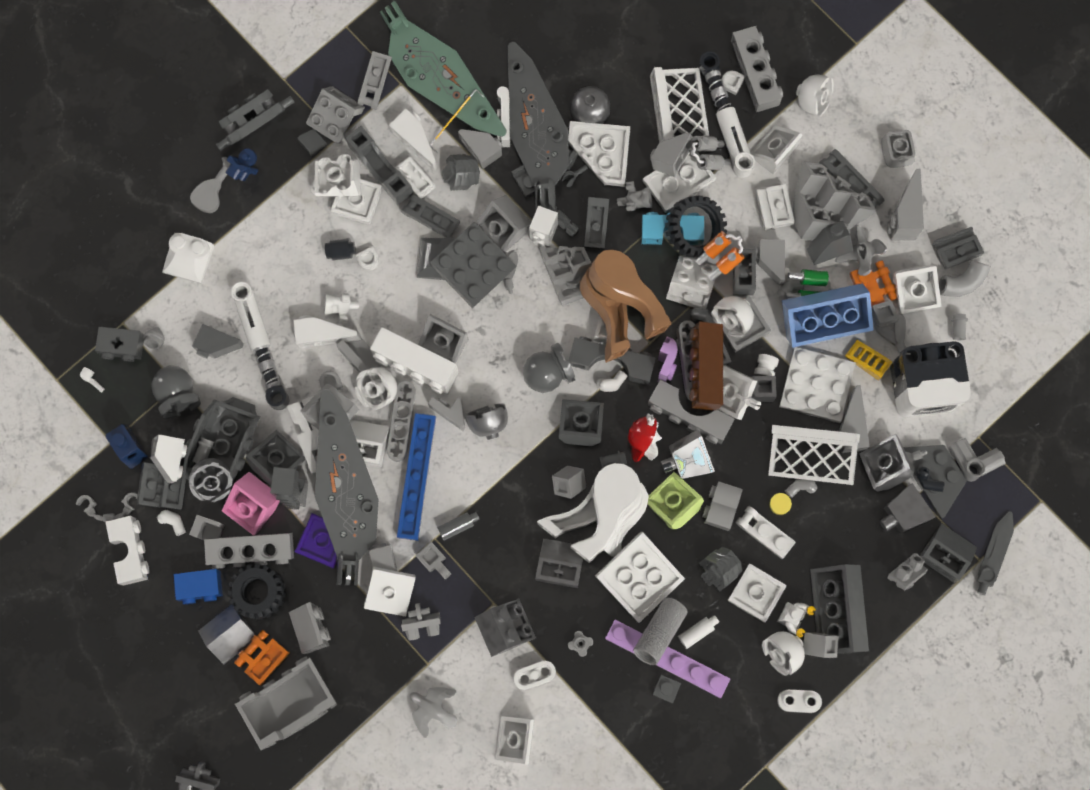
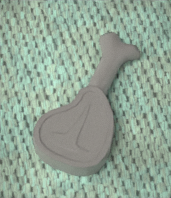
M222 157L223 167L214 179L200 183L191 193V203L202 212L213 213L219 207L218 193L221 189V183L227 175L225 172L231 164L227 161V157Z

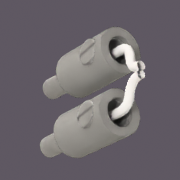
M694 136L691 139V155L696 157L699 169L720 170L723 166L731 164L730 159H724L721 155L702 154L698 156L694 153L695 151L713 152L717 148L724 147V141L717 140L714 136Z

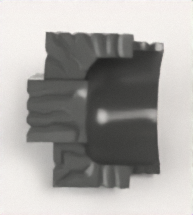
M450 155L446 159L447 165L442 170L444 183H449L450 191L468 190L471 185L479 183V165L473 155Z
M725 547L714 550L699 563L705 570L701 578H703L708 586L714 584L719 591L727 587L742 572L741 561L732 550Z

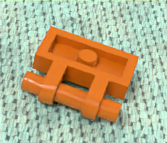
M883 260L875 263L878 271H871L866 276L859 275V269L849 274L854 285L863 283L868 289L871 307L885 302L883 298L885 295H888L891 301L897 299L895 284H892L889 277L890 271L888 267H885ZM878 278L882 279L885 286L882 289L877 284L876 279Z
M263 629L258 635L252 637V642L245 650L242 649L239 652V657L234 662L238 667L247 662L249 666L244 672L260 686L263 685L290 653L273 638L266 644L264 640L269 634ZM260 647L262 651L253 659L251 655Z

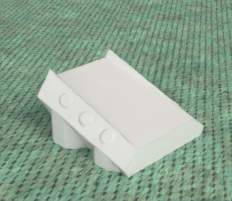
M342 154L337 160L325 157L315 161V196L361 195V166L359 160H353L350 155Z

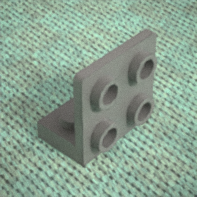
M333 86L323 88L306 124L339 144L353 116L362 114L365 107L358 105V102Z

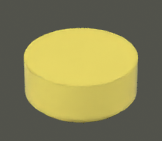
M784 493L775 494L770 500V509L777 515L786 514L792 505L791 499Z

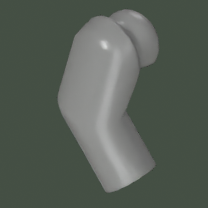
M796 479L785 490V493L790 498L800 490L814 493L817 490V485L813 480Z

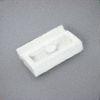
M786 184L756 190L765 230L794 225L795 221Z

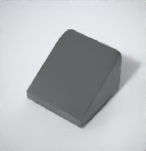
M315 129L297 137L298 142L311 157L327 145Z

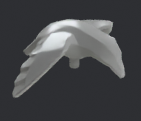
M856 225L857 244L852 245L853 252L836 257L835 262L858 261L860 264L858 274L866 276L872 271L870 265L872 257L878 254H885L887 247L879 239L868 242L864 230L859 225Z
M434 687L428 689L426 696H422L417 692L410 694L411 700L418 706V709L412 713V716L424 738L429 734L428 723L432 718L443 723L448 729L456 726L457 717L446 712L441 707L443 700L454 696L456 690Z

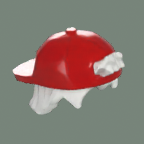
M648 413L646 417L639 418L629 429L628 441L632 446V459L634 462L640 461L643 455L647 456L649 460H653L658 456L656 442L661 440L662 437L657 432L658 422L653 417V414L650 415Z

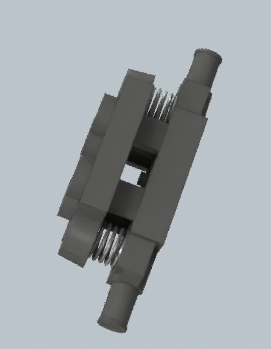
M267 89L258 96L253 93L244 99L246 104L240 107L237 104L227 111L229 115L218 121L222 129L226 128L225 130L229 133L225 139L216 144L218 149L221 151L229 145H233L276 117L285 108L295 103L292 97L289 96L275 104L271 100L272 98H270L273 96L272 93ZM253 109L257 116L255 118L251 117L250 121L247 122L243 115Z

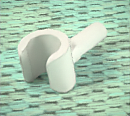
M84 367L80 377L102 393L105 389L92 379L94 372Z

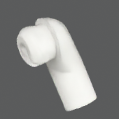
M169 510L161 511L157 517L159 523L172 525L176 536L186 533L179 514Z

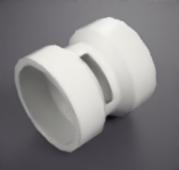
M759 354L757 360L759 364L755 368L754 376H775L773 370L777 367L779 359L771 355Z

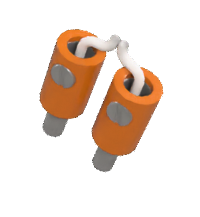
M721 231L703 247L705 252L695 260L698 265L703 264L709 257L714 259L732 243L729 237L738 240L740 250L733 247L716 263L717 268L708 275L711 281H714L721 273L727 275L745 258L741 253L743 251V246L741 245L743 239L740 236L727 235Z

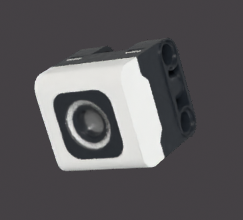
M952 341L909 346L890 365L896 409L902 417L950 413L965 403L971 396L964 347L959 342ZM948 349H954L957 353V357H955L954 351Z

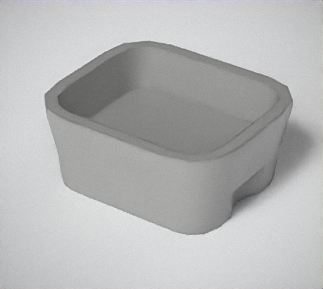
M909 130L889 132L882 138L881 144L884 159L888 167H905L914 163L915 148L912 134Z

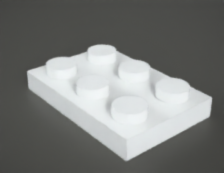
M692 148L675 177L655 170L643 178V183L647 188H650L651 194L665 213L674 207L676 202L693 196L716 180L711 170H701L698 168L696 157L691 155Z

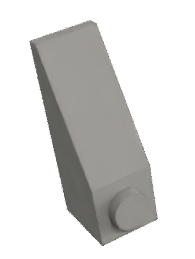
M857 385L853 389L839 432L860 434L857 451H865L870 447L861 385ZM843 446L841 453L852 452V446Z

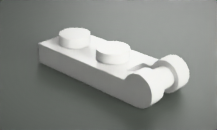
M500 87L497 90V100L501 104V109H497V116L506 128L507 133L505 136H497V138L502 141L503 147H510L509 91L506 87Z
M750 506L745 509L743 517H739L735 522L740 528L781 559L786 556L796 543ZM752 518L757 521L754 527L748 524Z

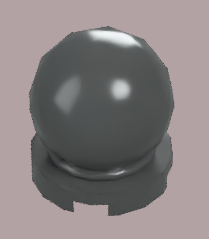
M559 343L551 346L552 351L550 353L538 352L526 360L523 367L524 381L534 391L541 393L551 392L559 387L562 379L566 380L568 384L575 381L572 367L568 360L565 361L562 354L564 350Z
M169 365L159 369L151 382L152 393L156 400L162 403L158 409L163 418L181 416V411L189 408L191 412L201 405L198 394L192 393L194 389L192 378L186 370L179 366Z

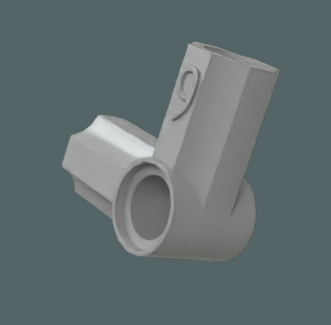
M966 438L949 446L950 451L961 468L962 474L970 482L976 481L979 477L1006 464L1004 455L997 448L977 457ZM969 466L975 467L977 474L972 473Z

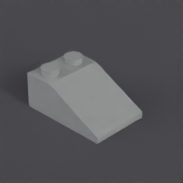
M916 169L891 216L890 222L887 223V233L891 234V241L916 240L924 229L921 169Z

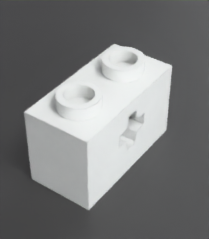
M538 206L529 227L530 240H532L533 244L537 246H550L558 226V213Z

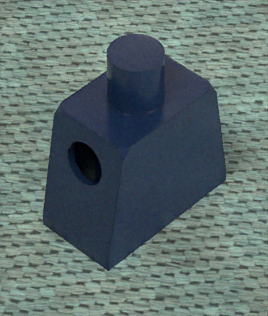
M121 424L105 435L119 459L130 469L149 458L128 425ZM136 453L133 457L129 458L131 454Z

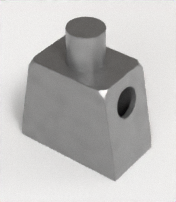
M912 483L884 507L888 516L880 520V524L885 531H889L896 526L899 532L902 533L926 523L936 516Z

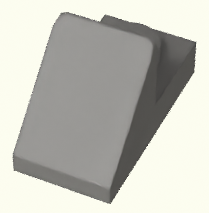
M432 397L428 403L429 407L464 431L465 421L461 397H458L450 409L446 401L441 398L437 400Z

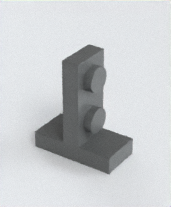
M588 197L584 246L605 248L609 199Z

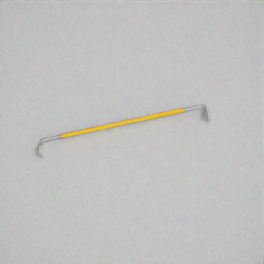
M477 89L474 90V92L477 91L482 97H484ZM473 92V93L467 98V100L462 104V106L458 109V111L453 115V117L449 120V122L444 126V128L440 131V133L435 137V139L433 140V142H434V141L440 136V134L445 130V128L449 125V123L454 119V117L458 114V112L463 108V106H464V105L467 103V101L471 98V96L474 94V92Z

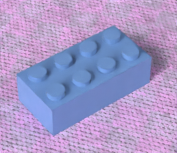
M863 283L782 300L786 338L792 348L874 330L870 292Z

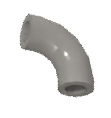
M971 260L967 270L962 275L957 277L942 276L939 281L940 295L961 297L972 293L982 285L991 266Z

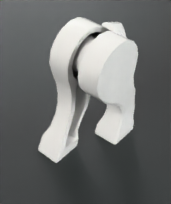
M614 463L605 466L599 471L589 494L578 507L566 513L548 516L538 520L537 523L556 539L565 532L586 527L597 521L596 532L593 536L572 544L571 549L589 563L602 551L615 557L622 550L621 544L624 536L645 512L649 495L632 468L624 464Z

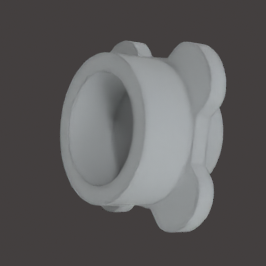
M577 631L574 634V639L568 643V648L575 650L579 653V656L584 657L587 655L589 646L593 645V639L591 637L587 638L581 631Z

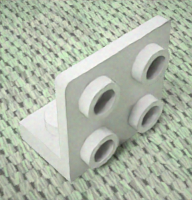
M679 256L666 299L694 308L706 309L715 280L711 281L708 275L717 266L709 263L698 265L692 258Z

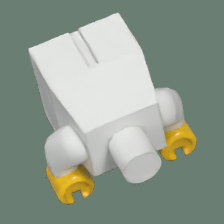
M787 602L777 622L786 626L789 632L800 638L803 637L802 633H805L804 629H798L801 624L800 620H803L806 612L808 615H813V611L816 609L805 603H795L793 605Z

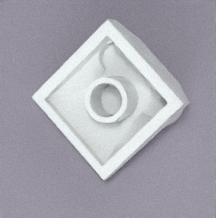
M174 233L169 240L170 248L162 272L202 284L215 247L214 244L194 236Z
M918 266L894 272L893 284L896 287L900 314L942 307L937 266Z

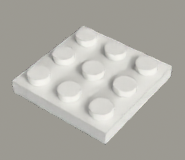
M794 347L779 407L841 423L856 362Z
M640 532L595 575L638 623L685 579L643 532Z

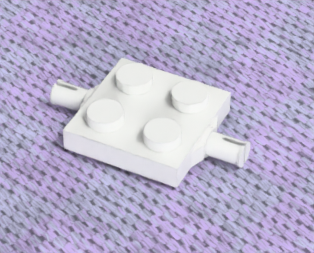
M723 365V406L718 410L739 420H742L747 406L758 410L760 406L757 405H761V402L752 398L757 381Z

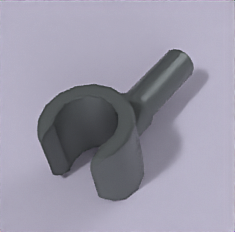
M584 165L574 172L566 171L561 181L569 180L567 187H571L576 177L586 171L588 167Z

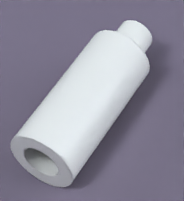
M715 615L710 619L705 617L680 634L678 638L683 646L688 649L714 631L715 628L713 626L718 624L719 620Z

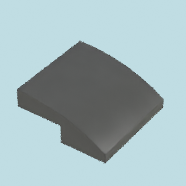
M142 463L136 505L182 510L186 479L181 476V478L177 479V482L167 483L155 464Z

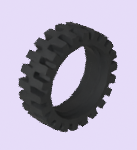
M698 195L684 198L674 204V207L669 210L670 214L666 217L668 223H665V228H668L666 236H670L671 239L668 241L670 244H674L672 248L675 251L679 250V254L686 255V257H700L705 252L703 247L721 231L727 234V230L724 229L727 226V221H723V218L726 216L725 213H720L722 208L716 206L717 202L714 200L710 201L709 197ZM690 207L703 209L708 214L712 223L710 240L700 247L690 245L681 233L680 221L682 214Z

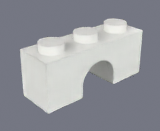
M132 516L106 521L109 542L115 545L126 543L128 546L127 557L122 561L114 563L117 583L124 586L148 580L149 566L143 557L145 546L139 537L141 532L139 520Z

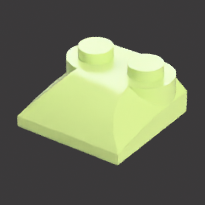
M673 472L649 495L647 505L665 521L669 528L678 529L700 510L704 500L681 477Z

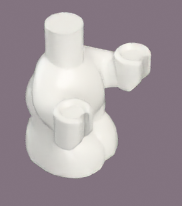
M325 294L324 314L338 313L339 324H347V312L350 309L358 310L359 302L351 301L350 295L342 294L341 296Z

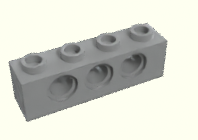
M756 26L733 32L731 42L742 73L745 75V82L756 112L779 106L783 98V91L781 86H777L775 81L777 79L774 68L770 67V55L768 50H764L762 33L757 31ZM753 48L756 52L750 53L747 49ZM759 66V67H761L763 70H762V71H756L753 67ZM766 84L769 86V89H763L760 85Z
M293 533L204 539L206 565H212V569L225 568V564L233 563V567H244L246 562L267 565V561L276 560V564L289 563L288 559L294 558ZM268 544L275 546L276 552L274 555L267 554L266 546ZM247 545H251L254 548V555L252 557L245 554ZM227 546L233 550L231 558H227L224 555V549Z

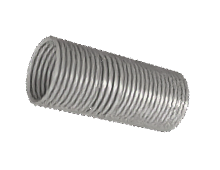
M664 598L633 649L634 654L641 661L649 665L658 664L688 613L686 607L673 598Z

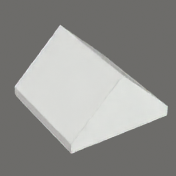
M774 125L752 150L751 154L755 161L774 174L799 146L803 135L800 132Z
M501 716L495 760L529 764L534 720Z

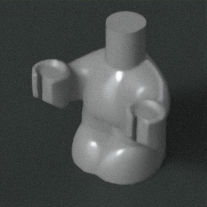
M634 181L626 182L628 194L626 197L617 198L618 206L626 205L627 211H634L643 207L652 208L650 188L636 191Z

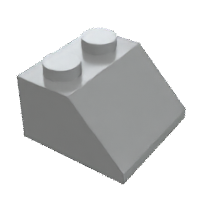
M507 195L491 201L476 224L505 253L526 234L531 221Z

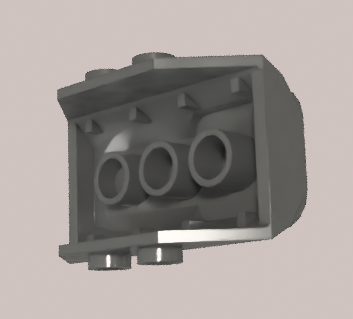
M234 397L222 402L214 399L201 415L200 420H196L193 431H195L193 437L186 443L187 450L182 477L189 480L190 472L193 466L197 464L192 460L199 446L198 441L204 438L214 442V449L211 448L207 459L215 458L224 462L232 474L233 485L238 470L241 471L244 467L245 453L252 447V436L261 417L257 415L255 405Z

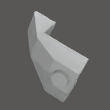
M807 161L803 162L794 198V225L801 239L814 241L823 228L842 221L847 229L850 230L873 215L876 209L869 196L863 192L856 193L850 188V183L840 176L835 178L827 172L828 168L824 165Z

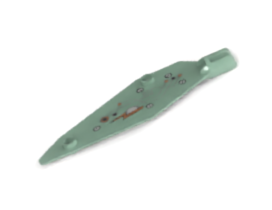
M393 1L391 5L398 16L389 5L385 7L387 14L381 10L379 13L391 30L388 55L392 57L391 60L406 84L453 115L474 90L477 89L484 97L475 91L456 117L477 130L500 137L505 136L507 133L506 128L457 51L408 21L396 1ZM487 112V116L483 118V114Z

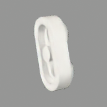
M541 661L524 667L515 673L514 683L521 690H529L548 683L555 677V667L549 661ZM543 668H547L549 670V674L547 676H543L541 674V670ZM523 675L529 677V681L525 684L521 682Z
M784 690L777 699L779 707L787 712L813 713L818 711L822 705V699L815 691ZM788 696L792 697L793 703L791 705H788L786 703V698ZM810 697L813 698L815 701L813 706H810L807 703V700Z

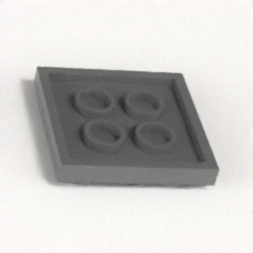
M475 222L429 263L472 309L517 267Z

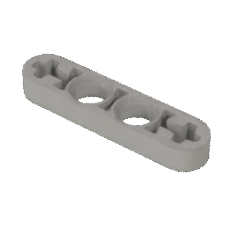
M683 321L677 328V339L685 394L690 400L689 395L692 389V381L690 380V374L687 372V367L692 366L690 356L685 353L684 348L692 346V341L690 340L689 333V341L683 342L687 339V334L682 332L685 327L691 330L695 324L691 321Z
M402 381L397 385V393L394 400L387 454L395 462L402 461L407 454L416 394L414 385L409 381ZM405 386H408L409 390H412L411 392L407 393L406 397L407 401L411 400L410 403L406 401H399V399L403 400L404 394L401 391V389H405ZM400 406H407L409 408L406 416H399L397 414ZM398 426H403L406 429L402 437L394 434V430ZM393 439L404 441V444H399V449L403 452L398 454V457H395L394 453L391 452L396 449L397 444L392 442Z

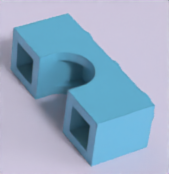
M648 212L642 216L641 244L662 245L663 234L668 230V228H665V223H668V220H666L667 215ZM698 213L682 215L680 229L684 239L690 245H703L704 216H699Z

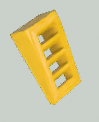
M856 340L845 355L847 359L856 362L855 364L878 381L893 363L890 359L859 340ZM858 348L862 349L857 358L853 356ZM865 353L869 354L864 362L860 360ZM873 357L876 360L872 364V366L868 365V363ZM879 362L883 364L879 370L875 369Z

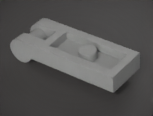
M372 51L359 95L358 105L363 106L365 104L371 106V109L377 110L392 59L391 56ZM367 92L375 94L374 98L366 97Z

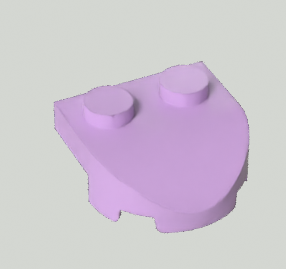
M668 336L661 347L658 360L664 364L657 382L660 379L665 382L667 380L671 381L677 367L674 364L677 355V344L674 339Z

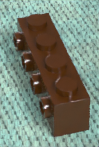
M699 321L690 330V340H692L690 380L692 381V389L690 390L689 398L692 401V408L717 410L723 406V324Z

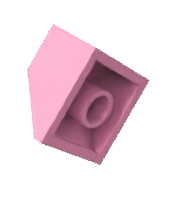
M248 472L234 483L222 512L254 536L274 513L280 501L276 500V497L270 493L271 488Z

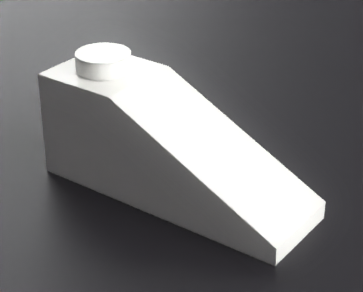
M405 108L389 125L390 131L435 171L437 164L420 122L421 118L412 111L410 113Z
M310 315L300 316V319L294 320L296 345L300 348L336 344L342 339L345 342L361 340V336L357 331Z

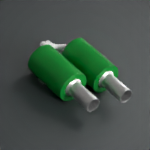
M802 269L801 273L788 272L787 275L788 279L800 280L801 285L826 287L828 284L831 290L835 289L831 285L827 271ZM799 290L798 293L786 292L787 296H784V299L810 295L821 291Z

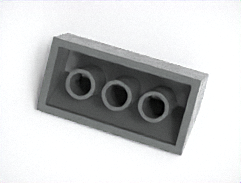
M845 564L810 569L813 602L816 609L814 611L816 632L839 636L837 654L868 652L869 645L861 565Z

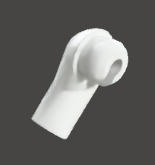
M619 370L613 379H598L597 387L603 392L616 391L628 376Z

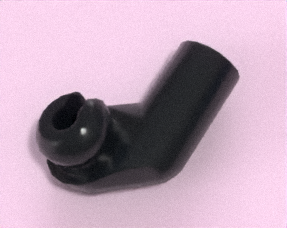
M927 467L919 468L916 472V478L921 486L926 490L943 492L945 483L933 480Z

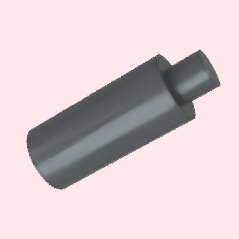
M467 512L437 528L445 541L473 527V523L480 519L477 512L471 515Z

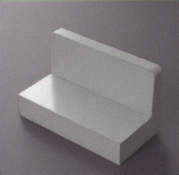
M362 338L361 340L345 342L342 339L336 344L338 350L359 373L373 367H381V365L375 362L376 359L373 358L370 347Z

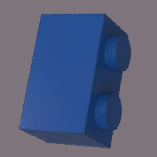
M218 569L174 574L176 600L182 601L184 605L194 604L196 599H204V602L216 601L217 597L223 596L221 571Z

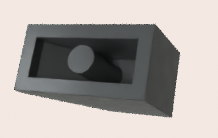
M843 221L823 228L807 248V252L814 265L853 252L851 235Z
M202 324L192 347L197 351V355L208 359V356L218 358L241 349L244 344L238 338Z

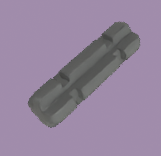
M557 207L556 210H552L558 213V225L562 229H566L570 236H574L579 230L578 226L571 223V220L561 210H557Z

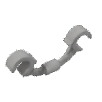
M128 493L121 501L125 505L123 512L116 516L115 514H103V517L96 515L94 507L97 503L88 495L80 496L77 499L76 505L80 506L84 500L88 499L90 504L84 512L96 520L106 522L123 518L125 515H129L132 510H135L129 505V499L132 497L137 499L138 494Z

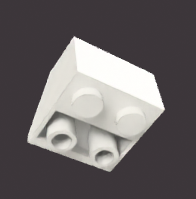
M349 420L365 464L382 468L390 427Z
M157 435L154 437L150 459L167 483L177 482V479L181 478L183 471L180 461L182 457H185L187 445H184L185 439Z

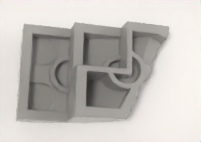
M545 245L539 246L542 259L561 305L583 299L580 291V280L592 264L585 248H568L566 246L546 248Z

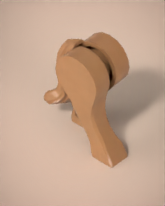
M605 250L598 254L580 280V291L583 298L598 312L606 326L605 363L623 356L631 347L627 337V305L635 307L644 316L646 340L664 333L671 325V322L665 313L664 307L654 293L639 278L634 263L627 255L616 250Z

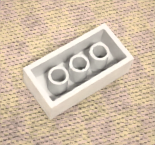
M381 327L370 348L376 363L383 367L389 365L394 368L393 371L401 376L407 374L413 377L412 381L419 385L425 383L431 386L430 389L440 395L442 392L448 395L459 374L457 364Z

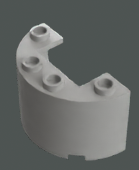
M301 658L295 662L296 667L281 674L283 678L276 682L275 680L269 681L263 685L264 689L258 693H251L249 691L239 697L240 701L235 704L260 750L276 744L278 740H284L326 714L328 712L327 709H332L337 705L311 658Z

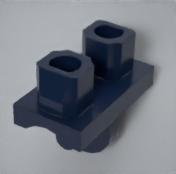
M251 149L242 150L239 157L230 155L227 159L231 164L225 173L235 180L246 181L249 174L256 175L259 171L257 168L250 167L257 161V155Z

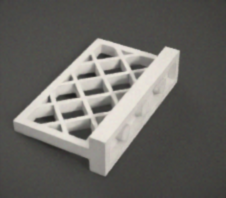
M655 67L650 74L659 143L673 138L677 130L682 134L688 133L681 127L685 120L694 126L690 132L691 138H693L692 134L696 129L702 132L704 136H709L699 68L662 70V67ZM694 74L695 83L690 85L683 79L685 75ZM672 75L678 81L672 87L666 82L665 76ZM679 83H682L689 89L685 95H682L675 89ZM690 91L698 96L696 104L686 98ZM671 92L680 98L676 105L668 99ZM682 101L692 108L687 115L678 108ZM693 110L701 116V120L698 123L689 117ZM674 111L683 117L679 124L671 119V114Z
M772 425L773 439L769 476L848 485L854 484L860 434ZM778 439H786L791 447L781 453L777 448ZM802 441H806L812 449L802 456L796 446ZM823 443L828 444L833 450L824 458L817 450ZM832 444L839 445V446L835 449ZM843 446H852L851 456L844 460L838 453V450ZM794 449L800 458L791 465L784 456ZM814 451L821 461L811 467L805 458ZM835 453L842 463L835 469H832L826 460ZM782 458L788 468L782 473L774 472L775 463ZM803 460L809 470L805 474L799 475L793 467ZM822 463L830 470V473L825 477H819L814 471ZM843 465L849 470V480H842L835 473ZM811 472L814 474V476H807ZM833 474L836 479L829 477Z

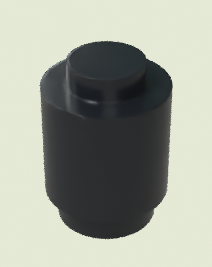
M350 238L330 240L329 243H325L326 258L332 259V261L352 259L353 254H356L355 242H351Z

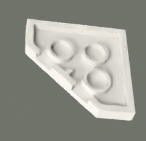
M570 121L568 144L578 152V155L604 185L625 187L630 126Z

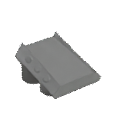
M328 383L300 410L306 420L318 430L321 392L324 389L331 391L346 412L349 420L359 410L352 401ZM329 416L326 422L332 424L334 422L333 417Z

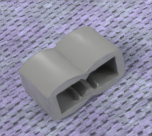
M719 481L716 486L712 485L709 498H712L710 506L706 505L702 516L706 518L705 524L729 531L743 489Z

